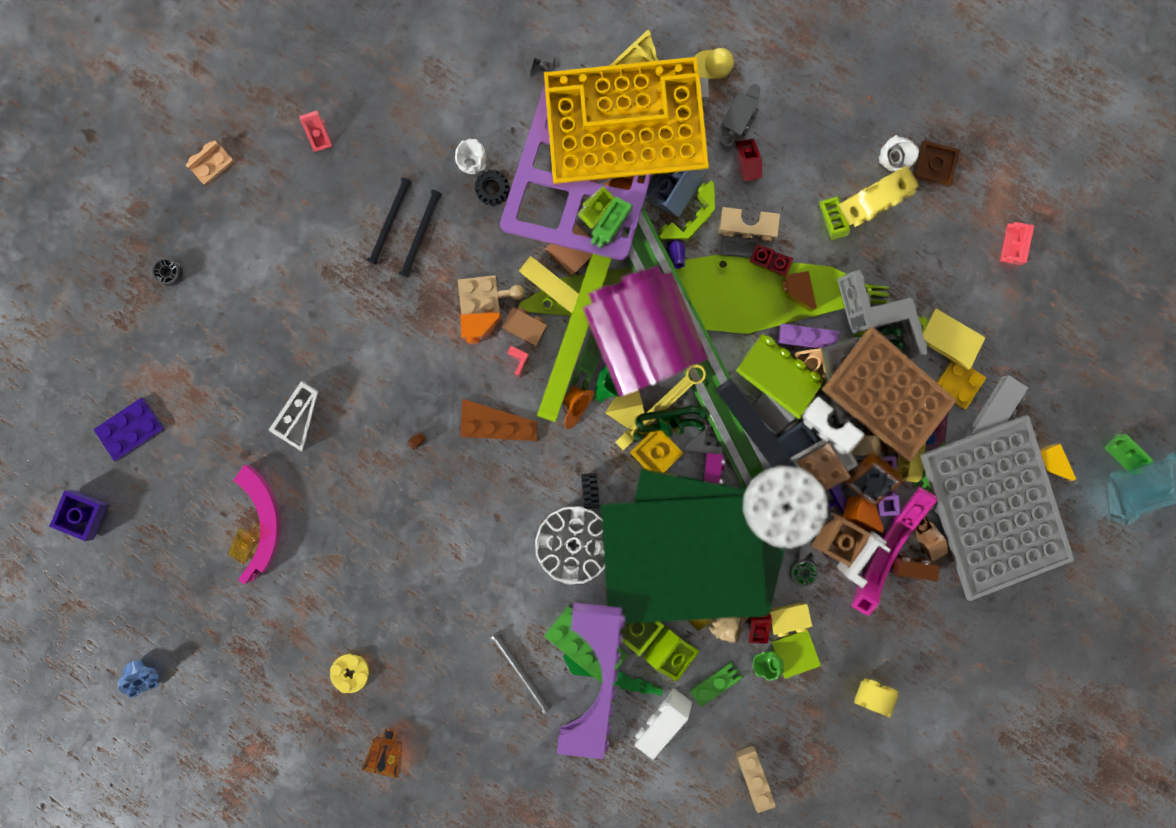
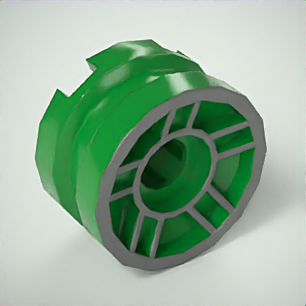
M796 560L790 566L789 575L795 584L801 587H808L816 582L818 569L809 560ZM801 570H807L806 577L801 576Z

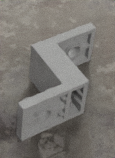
M861 270L853 271L837 279L852 334L867 331L869 327L875 329L893 324V327H897L902 332L901 336L896 338L904 343V348L900 351L906 357L911 359L928 354L927 343L922 334V325L917 316V306L912 297L870 307V297L866 292L865 278L861 274Z

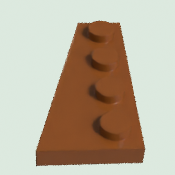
M462 399L460 437L537 441L538 422Z

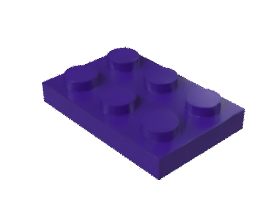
M141 397L93 430L112 459L118 461L163 431L164 427L146 400Z

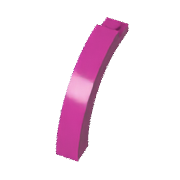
M244 465L233 480L250 496L260 520V538L256 553L238 579L243 584H247L250 581L254 582L259 575L257 571L263 573L269 569L277 553L281 536V516L275 495L263 476L251 465Z

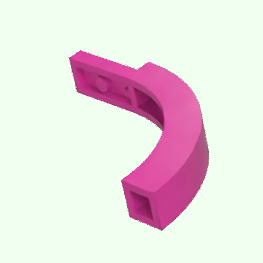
M919 487L900 511V515L894 516L881 536L887 542L886 546L890 549V552L878 546L871 555L861 575L867 583L863 588L857 585L851 607L867 616L877 607L885 579L897 554L915 527L935 504L937 496Z

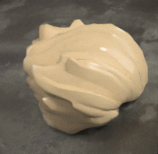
M748 617L716 619L712 622L713 626H710L709 629L712 634H715L717 639L721 638V640L736 643L739 641L740 634L744 631L741 625L748 620Z

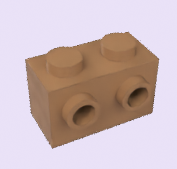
M512 307L502 329L537 347L547 329V325L544 324L545 320L538 316L534 318L528 316V311L521 307L517 309Z

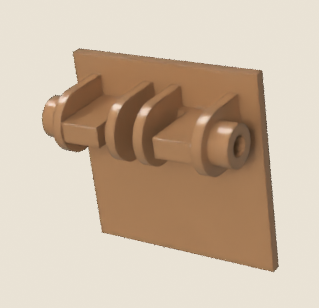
M830 444L823 445L817 451L797 461L801 470L812 475L821 485L823 491L850 478V475Z

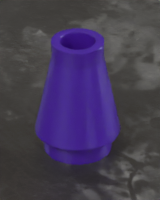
M680 239L671 240L668 243L667 252L674 264V268L681 269L685 267V244Z

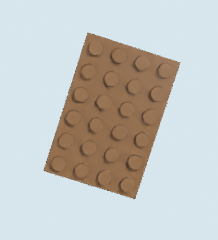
M869 327L822 389L908 462L912 461L957 401L873 327Z

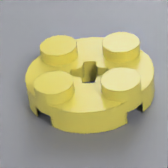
M352 653L340 656L330 668L331 681L342 693H354L362 689L366 685L370 674L367 661L363 657ZM347 668H349L350 671H355V673L353 674V678H350L349 676L347 677L345 675V673L347 672Z

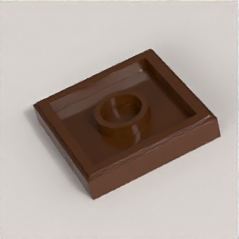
M923 140L913 173L915 179L950 187L960 149Z

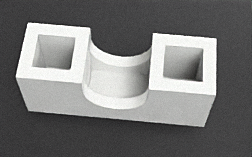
M817 397L802 414L803 423L810 429L814 427L819 432V437L825 442L828 440L834 444L833 448L841 455L845 453L848 456L864 439V434L849 422L839 430L830 428L827 421L833 414V409Z

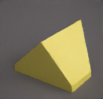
M639 389L623 396L615 397L605 413L626 428L632 427L635 424L636 417L644 413Z

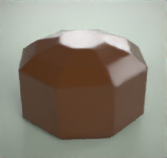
M421 432L416 433L409 439L407 445L412 450H416L426 441V437Z

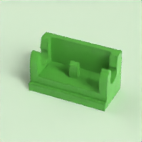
M1117 434L1104 447L1131 475L1143 472L1142 468L1145 465L1148 466L1154 462L1127 434Z

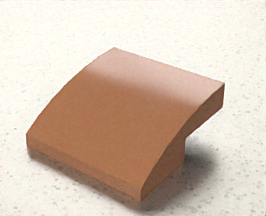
M575 223L573 234L590 238ZM551 243L545 249L571 277L592 257V253Z

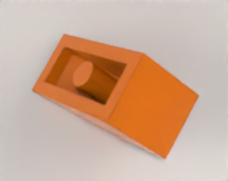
M857 494V497L848 496L843 518L868 532H871V530L873 532H883L884 528L877 507L873 506L859 494Z

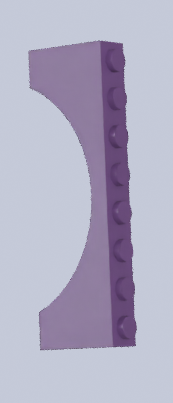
M574 603L571 630L584 638L594 650L601 665L603 681L600 692L589 710L577 720L560 727L557 754L604 759V752H608L609 740H606V735L611 733V723L608 722V719L613 717L614 705H610L611 699L615 700L616 688L612 686L613 682H617L618 670H615V664H619L620 652H617V646L622 644V634H619V630L624 628L625 616H621V608Z

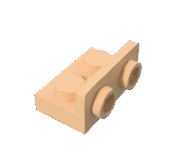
M214 140L205 144L200 153L191 156L186 166L207 186L235 161Z

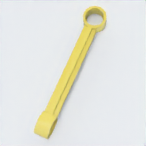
M696 364L688 368L686 376L648 412L667 410L693 384L701 383L706 376L704 367ZM694 367H698L703 371V377L699 381H693L689 376V371ZM656 419L643 421L644 426L651 425ZM635 424L615 442L622 450L635 440L633 436L634 430L637 428Z

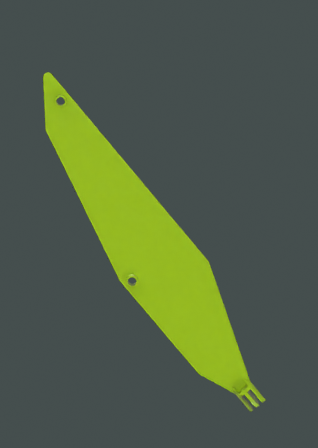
M712 255L685 259V267L681 269L675 268L706 330L749 334L845 308L837 279L847 274L832 266L793 262L787 275L809 271L817 307L814 311H808L787 297V293L783 292L781 284L784 281V276L750 263L751 258ZM724 262L726 264V267L721 268L719 266V263ZM631 267L607 271L602 287L622 282V278L633 273ZM585 274L562 277L560 279L579 294ZM865 283L866 292L870 297V304L883 305L888 303L887 300L871 299V297L889 298V293L872 290L888 291L890 286ZM543 290L518 305V307L531 313L561 316L572 315L569 310L565 309ZM546 301L551 303L548 308L544 307Z

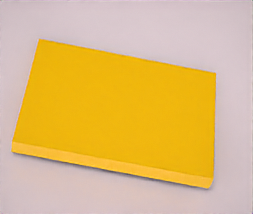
M697 57L544 72L553 184L709 168Z

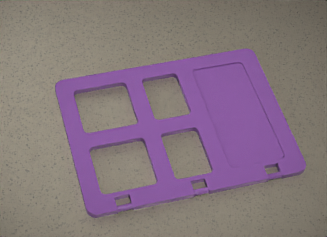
M544 84L500 221V227L506 233L608 258L624 260L628 257L652 174L646 175L644 184L637 183L639 176H634L631 189L624 190L590 181L553 184L552 172L533 168L539 146L541 144L550 145ZM528 183H535L569 192L558 229H551L517 220ZM604 186L614 197H618L631 204L633 210L619 229L616 241L610 244L606 243L601 249L597 246L598 243L596 245L591 243L592 238L573 234V229L583 197H591ZM624 228L630 229L628 238L622 237Z

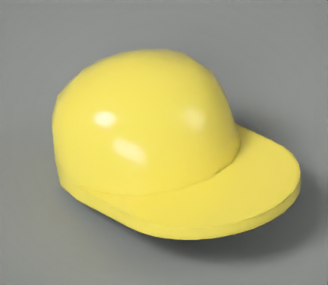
M725 48L701 51L694 56L697 57L700 78H723L729 75L734 67L733 55Z

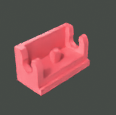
M1019 222L1007 224L1000 257L1001 262L1019 266L1027 263L1034 225Z

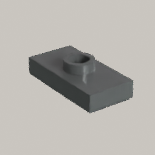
M723 236L720 255L751 258L756 244L760 245L761 240Z

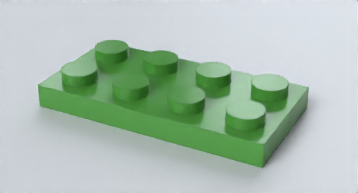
M568 605L544 637L602 684L601 665L594 650L584 638L571 630L573 609ZM617 646V652H620L619 664H615V670L628 656L619 646Z

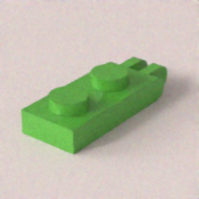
M615 197L593 230L592 235L594 237L591 243L593 245L598 243L597 246L601 249L606 243L610 244L633 210V206Z

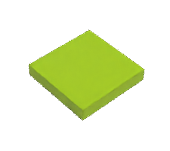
M808 630L800 633L796 632L771 641L774 652L784 662V671L782 673L784 679L821 666Z

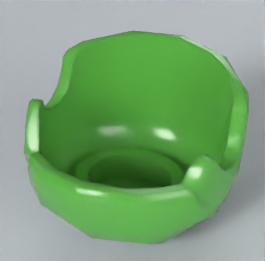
M764 651L756 654L754 657L753 669L758 677H764L767 681H772L781 677L784 671V662L776 652Z

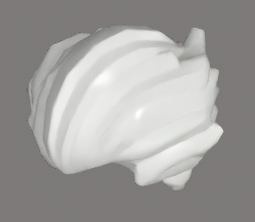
M895 135L881 149L879 163L887 168L888 171H897L906 165L909 169L918 159L919 149L908 138Z

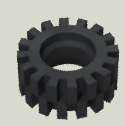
M488 169V172H481L482 175H478L477 181H475V192L479 200L484 202L485 205L489 204L490 206L495 204L498 206L501 202L504 203L510 192L506 176L501 171L498 172L495 169L494 171ZM490 181H496L500 185L498 193L490 195L485 191V186Z
M597 473L581 474L584 508L600 507Z

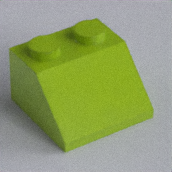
M665 627L654 643L648 648L643 658L657 671L677 682L700 651L676 632Z

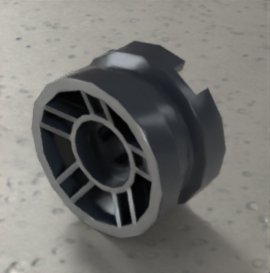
M161 258L154 263L152 275L158 283L166 286H175L183 278V269L178 262L169 258ZM166 269H169L171 272L169 275L166 276Z

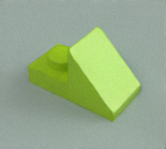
M602 186L582 204L584 207L578 215L590 228H593L600 221L615 197Z

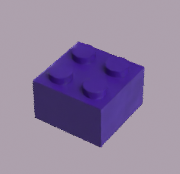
M64 490L49 527L83 541L94 540L109 504L75 490Z

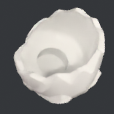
M469 138L461 141L455 152V160L459 169L468 174H477L485 169V149L477 139Z

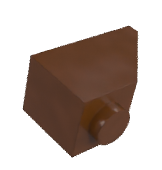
M809 271L786 275L781 284L783 292L787 293V297L808 311L816 310L817 307Z

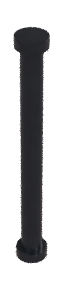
M401 178L400 181L402 183L370 258L368 257L366 260L371 264H378L377 259L408 186L412 184V181L407 178Z
M433 189L430 192L432 195L402 271L398 273V275L408 279L411 266L438 198L442 196V193Z

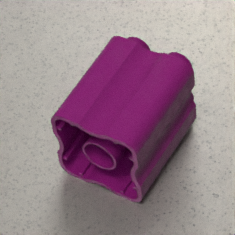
M659 266L645 271L642 269L625 276L620 283L612 286L607 285L588 294L592 304L584 307L583 311L619 396L677 374L708 359L672 272L662 275Z

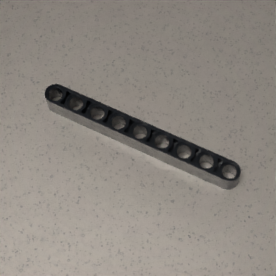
M729 378L715 389L772 468L777 466L798 468L732 378ZM828 508L822 527L835 519Z

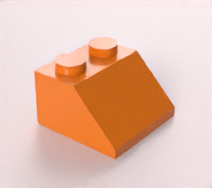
M499 312L460 314L461 338L468 344H480V341L485 340L502 321L501 314Z

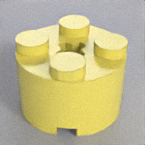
M864 678L860 683L853 703L891 718L899 697V691L883 685L880 688V683Z

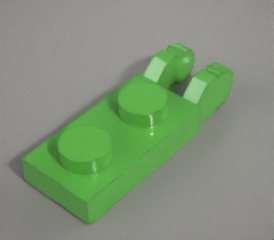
M591 333L571 384L575 385L579 380L581 372L588 374L582 385V388L585 390L591 377L594 376L602 357L596 339Z

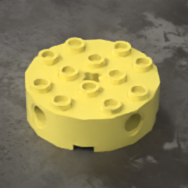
M906 165L843 201L838 206L848 225L854 224L856 227L865 222V220L868 221L877 216L878 212L881 213L890 208L891 205L894 206L902 202L903 196L906 199L915 194V188L919 184L910 168L908 169Z

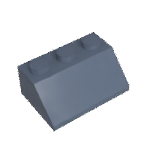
M708 169L656 174L648 186L644 200L667 214L680 217Z

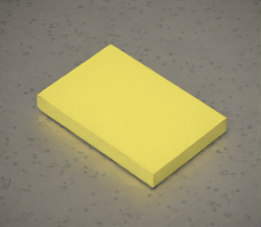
M938 309L932 312L922 332L928 347L967 370L972 367L985 340L984 336Z

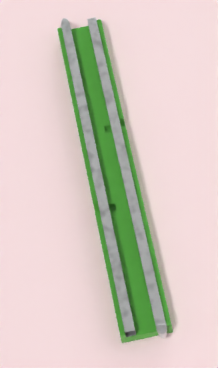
M642 206L626 260L633 273L642 269L645 271L655 266H659L662 275L669 272L673 273L708 356L707 360L698 363L706 371L705 379L699 384H693L691 387L702 409L707 412V418L743 489H747L756 476L772 467L715 391L730 376ZM624 228L622 237L628 238L630 229ZM698 367L692 368L689 371L691 380H701L703 377L702 369Z

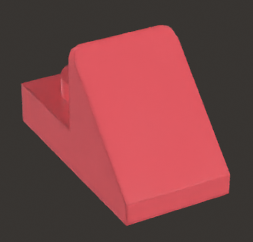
M318 110L300 116V121L314 152L332 146L325 121L321 119Z

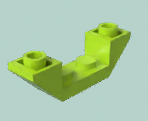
M712 180L708 184L704 182L697 190L699 192L697 199L707 208L702 207L696 213L697 218L694 222L689 221L683 227L684 232L673 222L669 226L665 224L658 232L661 234L659 236L661 242H670L674 239L688 241L714 213L715 196L714 182Z

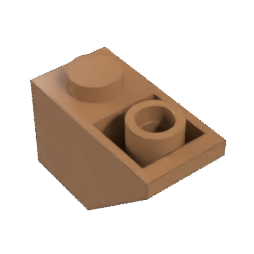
M925 515L915 527L913 533L921 549L930 560L934 561L949 552L946 539L928 516Z

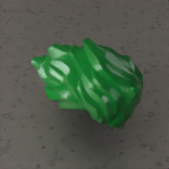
M607 365L601 369L602 371L598 376L595 386L596 391L594 392L595 397L593 399L595 401L598 400L599 403H602L606 398L620 397Z

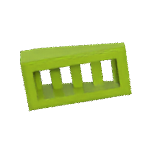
M838 196L820 201V208L831 240L848 236L850 234V227L838 206L840 204ZM836 205L835 208L829 210L826 209V207ZM838 212V215L829 217L830 214ZM837 220H840V221H841V222L832 224V222H834V221H837Z

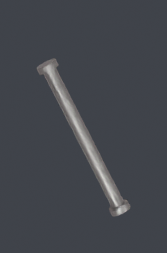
M499 631L490 637L491 641L494 640L540 706L542 714L546 713L552 706L547 704L501 638V633Z

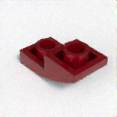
M756 244L750 259V263L784 277L788 274L793 262L792 257L777 253L775 250Z

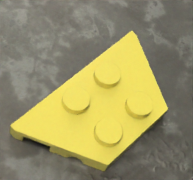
M647 30L609 66L659 61L650 31Z

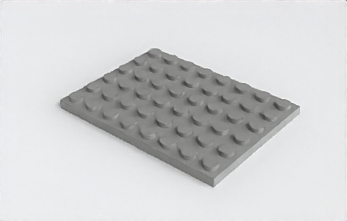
M1029 416L1019 417L920 454L932 494L937 496L936 507L968 601L1074 561Z

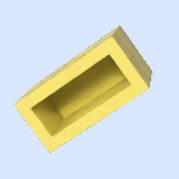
M805 602L772 608L770 611L772 617L771 632L778 637L787 636L790 631L795 630L797 633L805 632L808 630V627H812L808 605Z

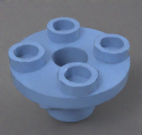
M134 660L123 669L124 675L118 681L119 691L132 698L148 689L156 688L159 675L154 668L144 666V663L140 660Z

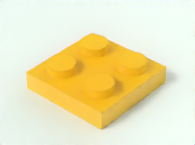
M950 360L936 383L957 400L955 405L966 410L986 377L973 368L967 370Z
M663 431L650 432L630 451L632 456L645 469L665 472L684 454Z

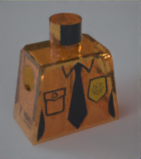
M386 728L383 738L376 737L373 740L362 766V771L393 778L399 777L401 773L402 742L394 740L396 730Z

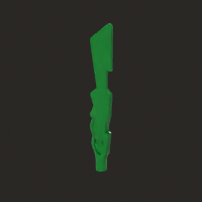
M563 655L572 675L593 677L569 656ZM618 671L617 682H613V685H618L622 690L627 689L631 693L638 691L643 695L651 693L662 696L663 688L656 687L638 677L636 679L631 678Z

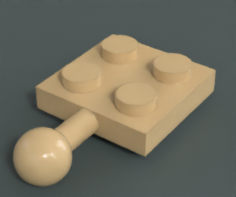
M496 275L458 280L461 314L500 313L499 298L511 297L514 300H520L524 296V289L520 285H514L509 290L498 291Z

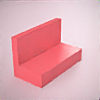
M510 346L507 353L510 357L520 361L515 375L521 378L530 356Z

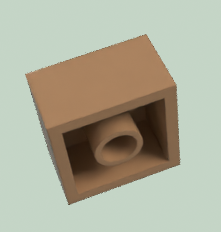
M831 512L835 519L820 529L811 546L851 567L871 534Z

